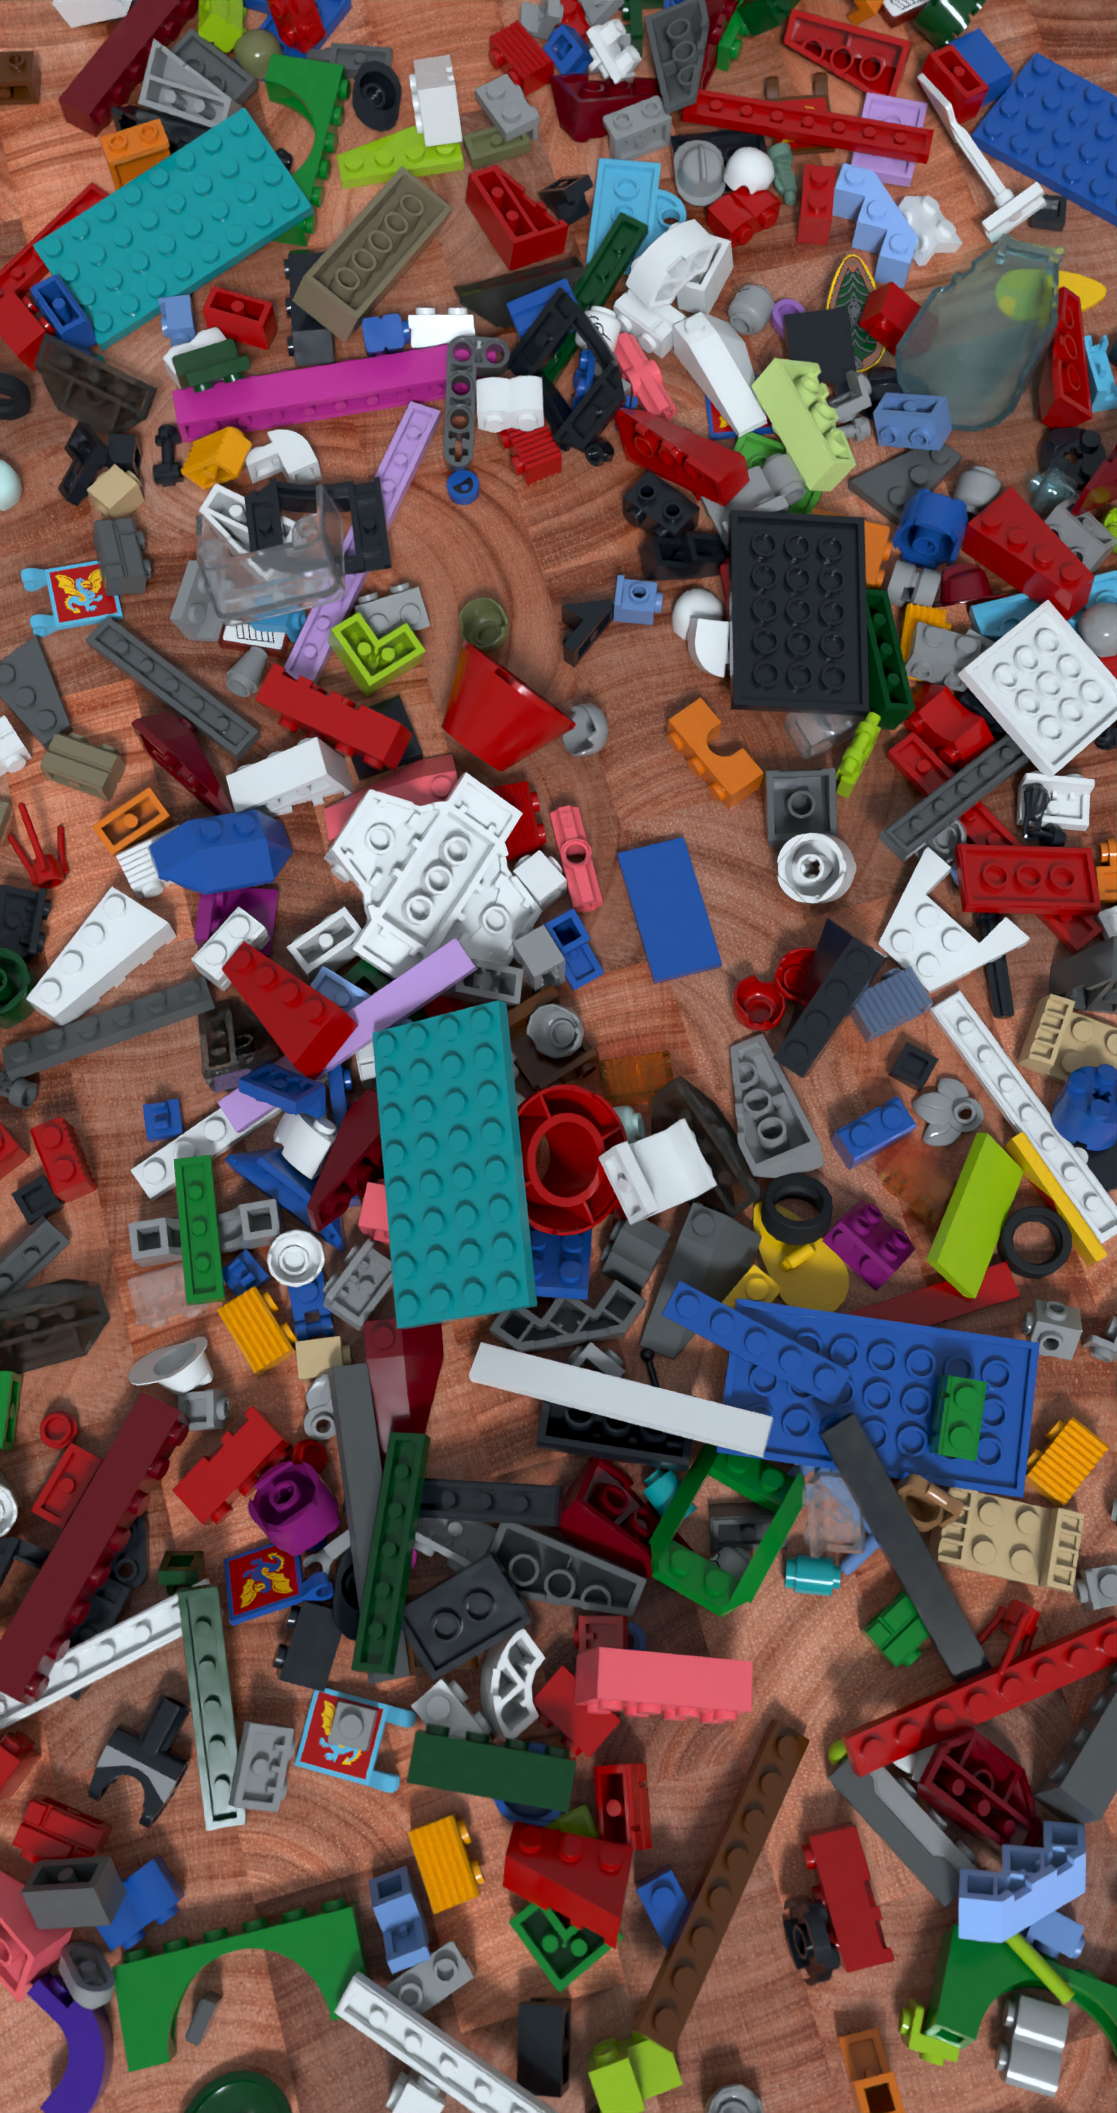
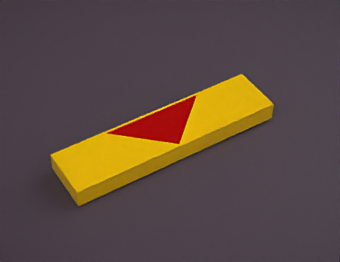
M1021 1132L1011 1138L1004 1147L1013 1160L1024 1170V1176L1046 1208L1056 1212L1067 1223L1072 1235V1246L1087 1268L1108 1256L1104 1247L1026 1134Z

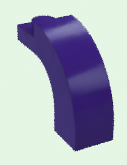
M48 1972L36 1981L27 1994L60 2026L67 2040L69 2057L66 2072L61 2082L40 2108L45 2113H91L106 2089L112 2070L114 2044L111 2025L103 2005L95 2009L82 2007L72 1998L63 1978L57 1974L52 1976Z

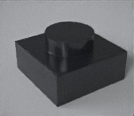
M1042 195L1046 205L1032 215L1031 228L1062 232L1065 225L1067 197Z
M907 1042L888 1075L920 1093L939 1059Z
M44 1175L12 1193L14 1200L30 1226L42 1215L48 1218L64 1208L60 1199L54 1195L48 1178Z

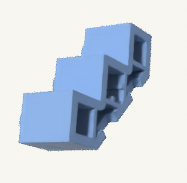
M843 163L834 190L833 215L857 221L852 248L879 255L874 281L884 284L892 281L899 288L904 289L912 265L918 236L874 171Z
M1043 1821V1848L1002 1844V1872L960 1868L959 1938L1002 1943L1084 1894L1086 1884L1085 1824Z

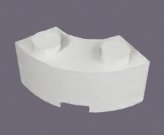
M695 219L683 223H674L641 256L634 260L626 285L647 308L672 304L677 293L689 280L707 271L717 242Z
M285 1112L273 1135L274 1142L282 1143L284 1146L281 1153L284 1158L309 1179H313L321 1174L338 1130L335 1124L327 1119L326 1115L318 1119L303 1112L298 1115Z
M524 1628L489 1649L481 1673L480 1697L482 1710L488 1723L494 1729L492 1731L494 1737L504 1742L506 1738H516L539 1717L532 1700V1683L535 1672L545 1657Z

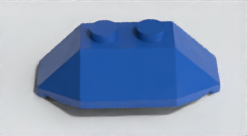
M256 809L188 820L149 845L148 848L159 879L166 882L170 880L181 887L204 895L273 883L293 854L283 824Z
M282 1148L229 1154L224 1161L233 1171L270 1199L276 1198L285 1211L342 1254L346 1250L343 1214L319 1233L312 1229L307 1205L320 1175L309 1179L281 1154Z

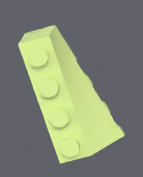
M774 358L751 386L758 398V404L765 410L772 423V429L782 440L787 449L786 453L790 455L805 481V486L813 491H832L855 467L856 462L845 433L836 428L835 422L839 417L836 409L829 407L826 397L829 395L826 384L820 383L817 376L821 373L819 364Z

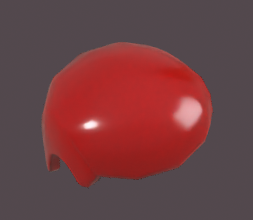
M810 947L796 948L786 953L779 960L773 973V981L775 987L784 995L785 999L797 1003L816 951L815 949Z
M755 975L748 976L739 981L732 995V1012L737 1022L745 1028L755 1031H768L780 1024L786 1011L784 995L775 987L774 982L759 981Z

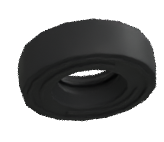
M0 373V394L11 398L0 399V420L22 418L28 413L31 405L29 387L22 380L12 375Z

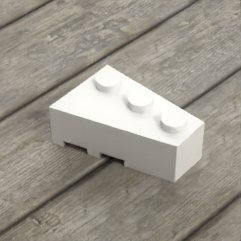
M450 55L413 60L415 74H410L409 78L417 133H424L426 147L462 142L456 87Z
M215 483L199 509L207 529L273 596H277L290 573L252 561L245 499L243 496ZM282 516L286 554L288 556L301 557L308 545L302 525Z
M318 737L303 739L298 742L297 746L285 751L273 752L267 756V759L255 764L243 765L237 769V772L226 776L235 813L256 809L271 818L293 812L292 806L312 800L313 805L317 806L324 804L323 797L344 792L346 798L355 793L346 759Z

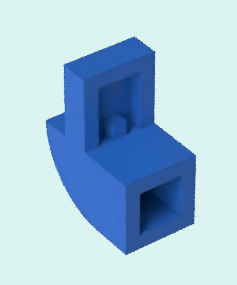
M574 908L544 924L565 958L566 981L572 991L605 974L587 943L591 938Z

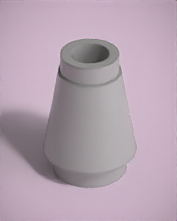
M257 646L250 647L249 651L227 672V688L235 695L244 698L249 697L251 693H255L268 659L267 653Z

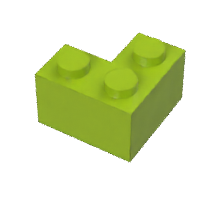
M360 612L333 627L328 638V643L365 697H368L419 665L426 652L407 623L378 640Z
M634 2030L631 2031L632 2037L617 2042L616 2038L612 2037L593 2046L594 2052L588 2054V2073L601 2113H640L646 2111L645 2099L683 2085L674 2053L664 2050Z

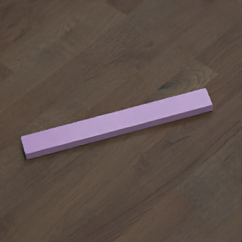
M455 937L348 1011L347 1014L358 1024V1027L316 1080L373 1042V1032L395 1027L476 971L477 967L459 940ZM286 1055L273 1063L305 1076L293 1066ZM239 1088L218 1101L219 1106L234 1130L238 1133L243 1132L277 1108L239 1092Z

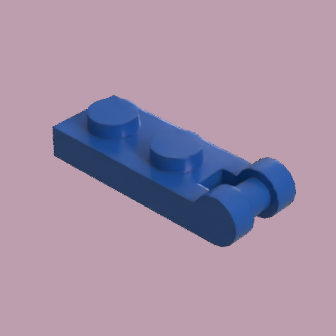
M323 1268L311 1283L297 1288L288 1286L298 1341L310 1340L311 1337L323 1335L324 1338L336 1336L332 1312L323 1307L325 1296L327 1295L322 1291L326 1285ZM319 1311L320 1320L307 1323L306 1314Z

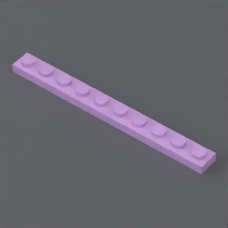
M410 401L375 477H380L388 531L441 420V411ZM352 525L337 557L356 555ZM369 572L327 576L284 666L285 671L294 679L298 680L299 676H303L317 685L333 651L328 643L330 630L348 619Z

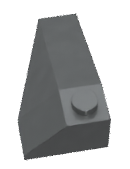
M693 1202L639 1346L650 1348L655 1353L674 1360L696 1335L661 1315L678 1281L722 1303L749 1271L762 1237L731 1217Z

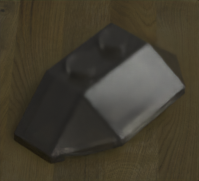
M574 256L454 286L453 290L460 304L494 326L508 329L513 328L506 303L564 278H567L571 290H573L584 274V267L578 258Z
M44 333L34 365L38 373L42 375L45 386L58 411L108 436L110 434H122L147 420L157 387L146 377L92 350Z
M232 998L214 1003L215 1009L198 1014L202 1074L213 1093L236 1090L239 1088V1078L267 1062L271 1063L279 1055L277 1043L251 1008L241 1006L239 1001Z
M682 1076L676 1077L652 1096L651 1136L666 1130L679 1120L685 1118L690 1130L696 1137L697 1145L706 1163L711 1167L717 1186L699 1197L687 1201L690 1206L694 1202L734 1218L762 1198L759 1179L752 1175L741 1153L737 1134L713 1100Z
M65 1278L0 1296V1371H12L21 1374L86 1356L111 1318L100 1283Z

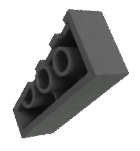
M500 1523L489 1552L494 1551L522 1598L542 1601L548 1604L574 1606L586 1610L632 1617L648 1577L583 1549L574 1542L534 1525Z
M1117 1663L1107 1675L1106 1680L1109 1683L1092 1700L1088 1707L1087 1715L1073 1732L1065 1747L1032 1793L1033 1798L1064 1823L1085 1824L1101 1820L1117 1792Z

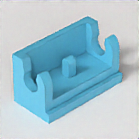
M1091 335L1084 336L1092 412L1117 409V386L1106 353L1109 345L1106 335H1103L1100 338L1101 341L1097 345L1092 346Z

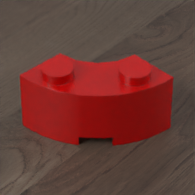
M925 683L912 695L915 711L903 721L904 727L909 733L914 731L927 746L939 755L946 765L950 767L956 765L964 768L996 743L984 718L965 708L953 696L947 686Z

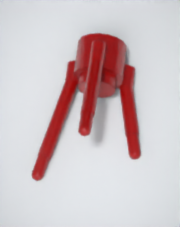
M20 802L18 807L36 858L33 860L34 865H32L14 835L9 834L7 839L29 873L32 885L47 889L58 887L65 882L64 875L69 874L66 863L64 827L62 825L57 827L58 860L54 859L52 854H43L25 804Z
M1016 1599L1011 1600L1008 1608L1000 1605L994 1618L976 1637L979 1644L982 1645L1001 1623H1004L1002 1631L1011 1636V1639L997 1670L999 1676L1005 1675L1019 1641H1023L1020 1656L1030 1652L1032 1641L1038 1630L1036 1623L1040 1613L1031 1606Z

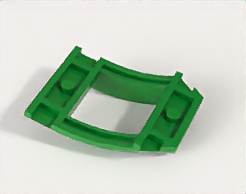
M705 1443L650 1538L649 1544H651L652 1554L650 1565L652 1577L722 1617L735 1611L736 1607L753 1601L810 1491L800 1471L796 1478H793L762 1459L715 1452L716 1445ZM708 1476L776 1514L741 1580L673 1540Z

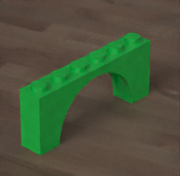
M271 53L265 76L269 101L284 105L299 113L310 124L315 133L314 144L308 158L291 175L312 205L314 213L272 241L308 247L310 235H314L316 232L317 207L321 208L323 204L324 180L328 181L330 177L331 163L329 159L331 153L335 154L337 149L336 131L337 127H342L343 104L344 100H349L351 82L346 79L344 65Z
M338 1897L322 1902L321 1910L307 1913L306 1907H298L282 1912L283 1919L267 1923L266 1916L243 1922L242 1930L228 1933L227 1926L203 1932L202 1940L188 1943L187 1936L163 1942L164 1949L148 1953L147 1946L124 1952V1959L116 1963L112 1967V1971L116 1978L115 1990L128 2073L168 2063L177 2054L176 2027L178 2014L190 1983L196 1974L209 1962L236 1950L264 1949L279 1953L293 1960L313 1978L328 2006L331 2021L341 2019L342 2017L337 2015L335 2010L353 1976L359 1971L371 1980L357 1901L346 1903L345 1897Z
M954 1924L942 1935L924 2034L965 2049L976 2040L981 2021L989 2006L998 1996L1024 1988L1052 1991L1005 1941L997 1943L960 1939L959 1924ZM1040 1954L1073 1989L1075 1994L1070 2001L1083 2009L1096 2022L1108 2039L1117 2058V1984L1110 1985L1098 1980V1976L1091 1971L1084 1969L1072 1970L1059 1965L1057 1959L1046 1954Z

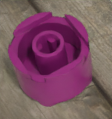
M287 1461L270 1468L258 1479L254 1486L257 1492L253 1501L249 1499L248 1510L252 1520L277 1548L288 1552L291 1556H299L306 1549L318 1544L328 1533L335 1531L340 1523L338 1501L335 1494L317 1471L306 1462H302L303 1465H294L291 1461Z

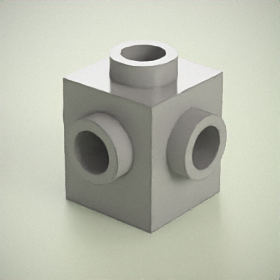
M1035 1299L1031 1313L1025 1312L1023 1316L1021 1334L1026 1335V1341L1040 1343L1039 1355L1072 1360L1082 1334L1080 1309L1065 1306L1057 1301L1047 1302Z

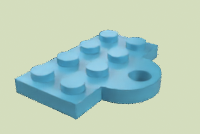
M599 158L586 267L620 212L648 225L649 231L623 275H630L634 260L641 256L656 239L669 229L671 225L663 222L665 218H675L678 221L677 223L686 221V209L682 201L674 194L659 189L661 163Z

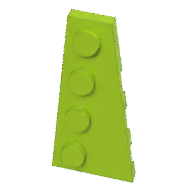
M416 125L337 155L343 189L388 182L402 166L415 177L464 170L460 142L426 147L424 133L418 134Z

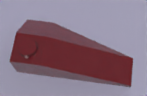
M705 0L710 23L699 89H707L715 72L719 42L740 0Z
M396 1319L363 1322L366 1363L368 1365L382 1474L384 1472L390 1432L426 1434L427 1423L444 1360L441 1323L409 1329H398Z

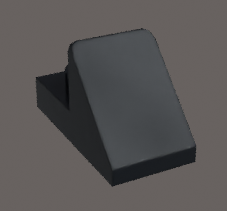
M589 174L561 177L539 191L538 195L559 220L563 219L570 226L590 212L584 192L594 187Z
M606 599L567 604L562 607V622L572 628L568 631L562 642L565 662L575 667L613 621V601Z

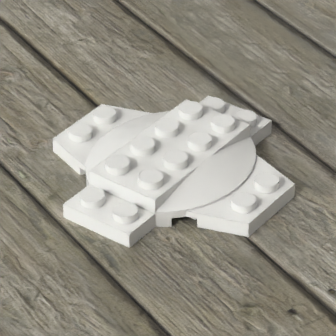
M467 772L461 775L445 801L418 806L413 804V802L372 789L367 790L329 848L331 854L363 895L367 923L350 948V951L393 980L455 937L459 940L470 958L509 966L514 958L512 942L516 940V936L521 931L533 927L542 913V909L518 877L513 876L507 868L506 856H508L505 841L523 813Z

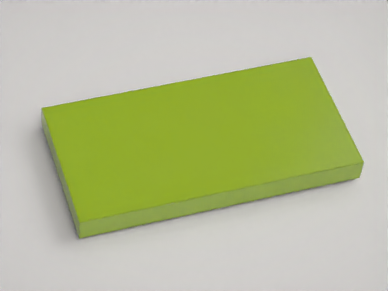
M977 1133L926 1259L964 1297L975 1299L1024 1174V1170L988 1133Z

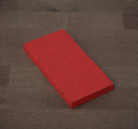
M957 844L954 848L962 912L1097 916L1102 910L1091 848Z

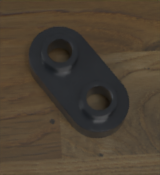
M142 1515L137 1516L133 1522V1532L127 1545L122 1551L116 1553L109 1565L111 1567L109 1578L132 1588V1590L141 1587L148 1579L150 1572L149 1525ZM129 1562L133 1566V1573L130 1577L126 1578L122 1575L121 1570L123 1565Z

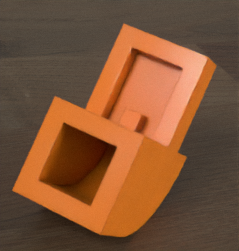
M878 2027L838 2037L857 2113H905L894 2071L890 2072Z

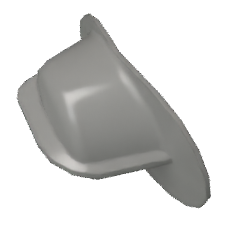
M701 140L686 142L678 148L674 155V171L679 195L684 201L694 206L703 207L713 204L721 197L725 190L723 178L724 161L721 151L715 145Z

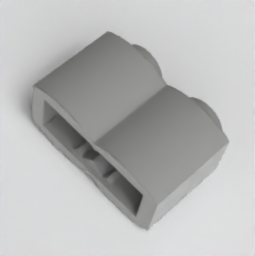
M1014 1991L1012 2000H1006L1002 2023L1004 2026H1007V2035L1004 2044L998 2043L994 2060V2067L1000 2070L999 2078L1004 2083L1054 2098L1059 2081L1062 2051L1068 2028L1069 2009L1067 2007L1018 1991Z

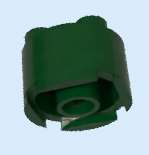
M929 0L914 18L913 23L939 50L948 46L955 39L952 35L953 33L959 36L971 22L969 13L974 16L987 0Z
M0 947V1027L10 1029L27 1019L35 1010L26 998L39 981L36 974L16 952Z

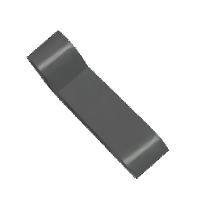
M457 336L448 345L444 465L451 473L463 470L468 471L472 466L476 376L499 377L506 372L509 365L510 350L507 343L502 339ZM458 350H466L471 357L465 362H460L453 355ZM490 352H499L504 359L498 364H493L487 360L486 356ZM457 383H464L469 387L470 391L460 396L453 392L452 387ZM462 416L467 419L469 424L463 429H457L450 422L454 417ZM456 441H462L461 462H456L453 456L455 455Z

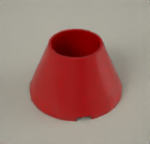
M466 639L460 647L441 725L457 742L496 770L503 772L575 727L576 723L545 697L539 695L524 681L474 644L469 643Z
M558 1084L542 1088L528 1096L517 1107L529 1225L541 1232L553 1235L579 1234L603 1221L619 1201L598 1157L615 1145L627 1141L626 1133L615 1110L599 1094L572 1084ZM543 1135H545L550 1149V1163L544 1179L540 1182L536 1171L535 1156L538 1144Z

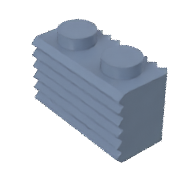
M897 967L885 973L881 977L882 982L877 983L875 986H868L850 1013V1017L867 1043L927 1012L933 1004L912 967L902 971Z

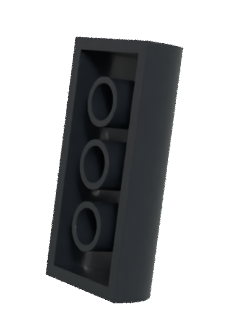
M543 1400L536 1441V1449L688 1472L692 1439L545 1400Z

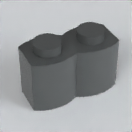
M620 1218L609 1237L615 1242L609 1241L600 1257V1260L605 1263L601 1273L613 1280L616 1279L627 1288L641 1294L671 1234L645 1219L630 1225L628 1219L624 1221Z

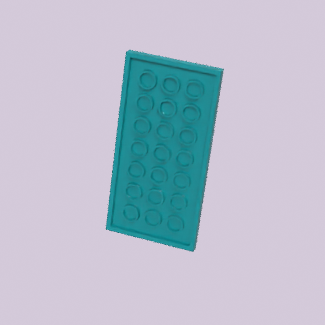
M243 107L38 241L33 247L50 273L60 277L85 313L92 326V331L96 338L95 341L101 350L104 351L161 314L158 298L193 293L312 215L314 211L312 205L250 114Z
M497 1000L373 1032L397 1328L409 1329L536 1307L537 1298L507 1003Z

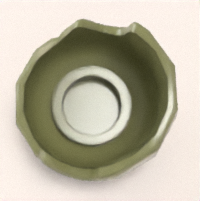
M261 28L246 31L237 40L234 47V55L238 66L255 79H265L271 53L283 55L281 46L273 33Z
M475 598L468 601L459 612L460 636L463 641L466 639L485 653L503 646L510 633V623L503 607L493 598Z

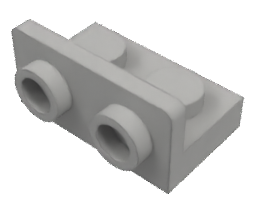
M659 96L651 97L603 117V124L610 135V159L632 161L670 145L672 118L670 114H666L664 104Z
M189 560L170 620L188 640L216 642L219 638L236 585L232 580L216 579L201 561Z
M245 1721L228 1802L230 1806L272 1812L279 1811L280 1801L284 1800L287 1793L288 1782L285 1775L288 1760L293 1757L295 1752L296 1740L293 1736V1728L278 1723L272 1725Z
M450 1940L431 1953V1959L411 1967L387 1984L384 1990L421 2015L474 1978L477 1968L470 1956L466 1955L463 1957L455 1941Z

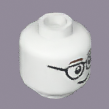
M592 306L591 310L584 313L599 330L611 351L614 352L621 329L620 322L615 318L616 313L604 307ZM576 332V344L582 349H587L588 346Z

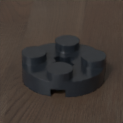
M1075 427L1053 429L1049 433L1048 438L1043 442L1038 455L1040 473L1043 477L1045 474L1048 476L1051 473L1054 476H1058L1059 474L1056 471L1061 470L1067 476L1059 475L1061 479L1054 477L1058 483L1053 485L1054 487L1064 491L1083 490L1103 461L1106 460L1105 449L1101 444V436L1093 430L1086 431ZM1064 456H1076L1078 458L1076 464H1071L1070 460L1064 458Z
M807 1895L789 1898L785 1901L783 1910L790 1909V1919L783 1921L793 1963L797 1970L805 1968L810 1976L803 1979L807 1985L814 1986L828 1982L832 1977V1971L840 1968V1956L835 1944L830 1943L825 1927L828 1922L825 1906L820 1899L812 1901Z

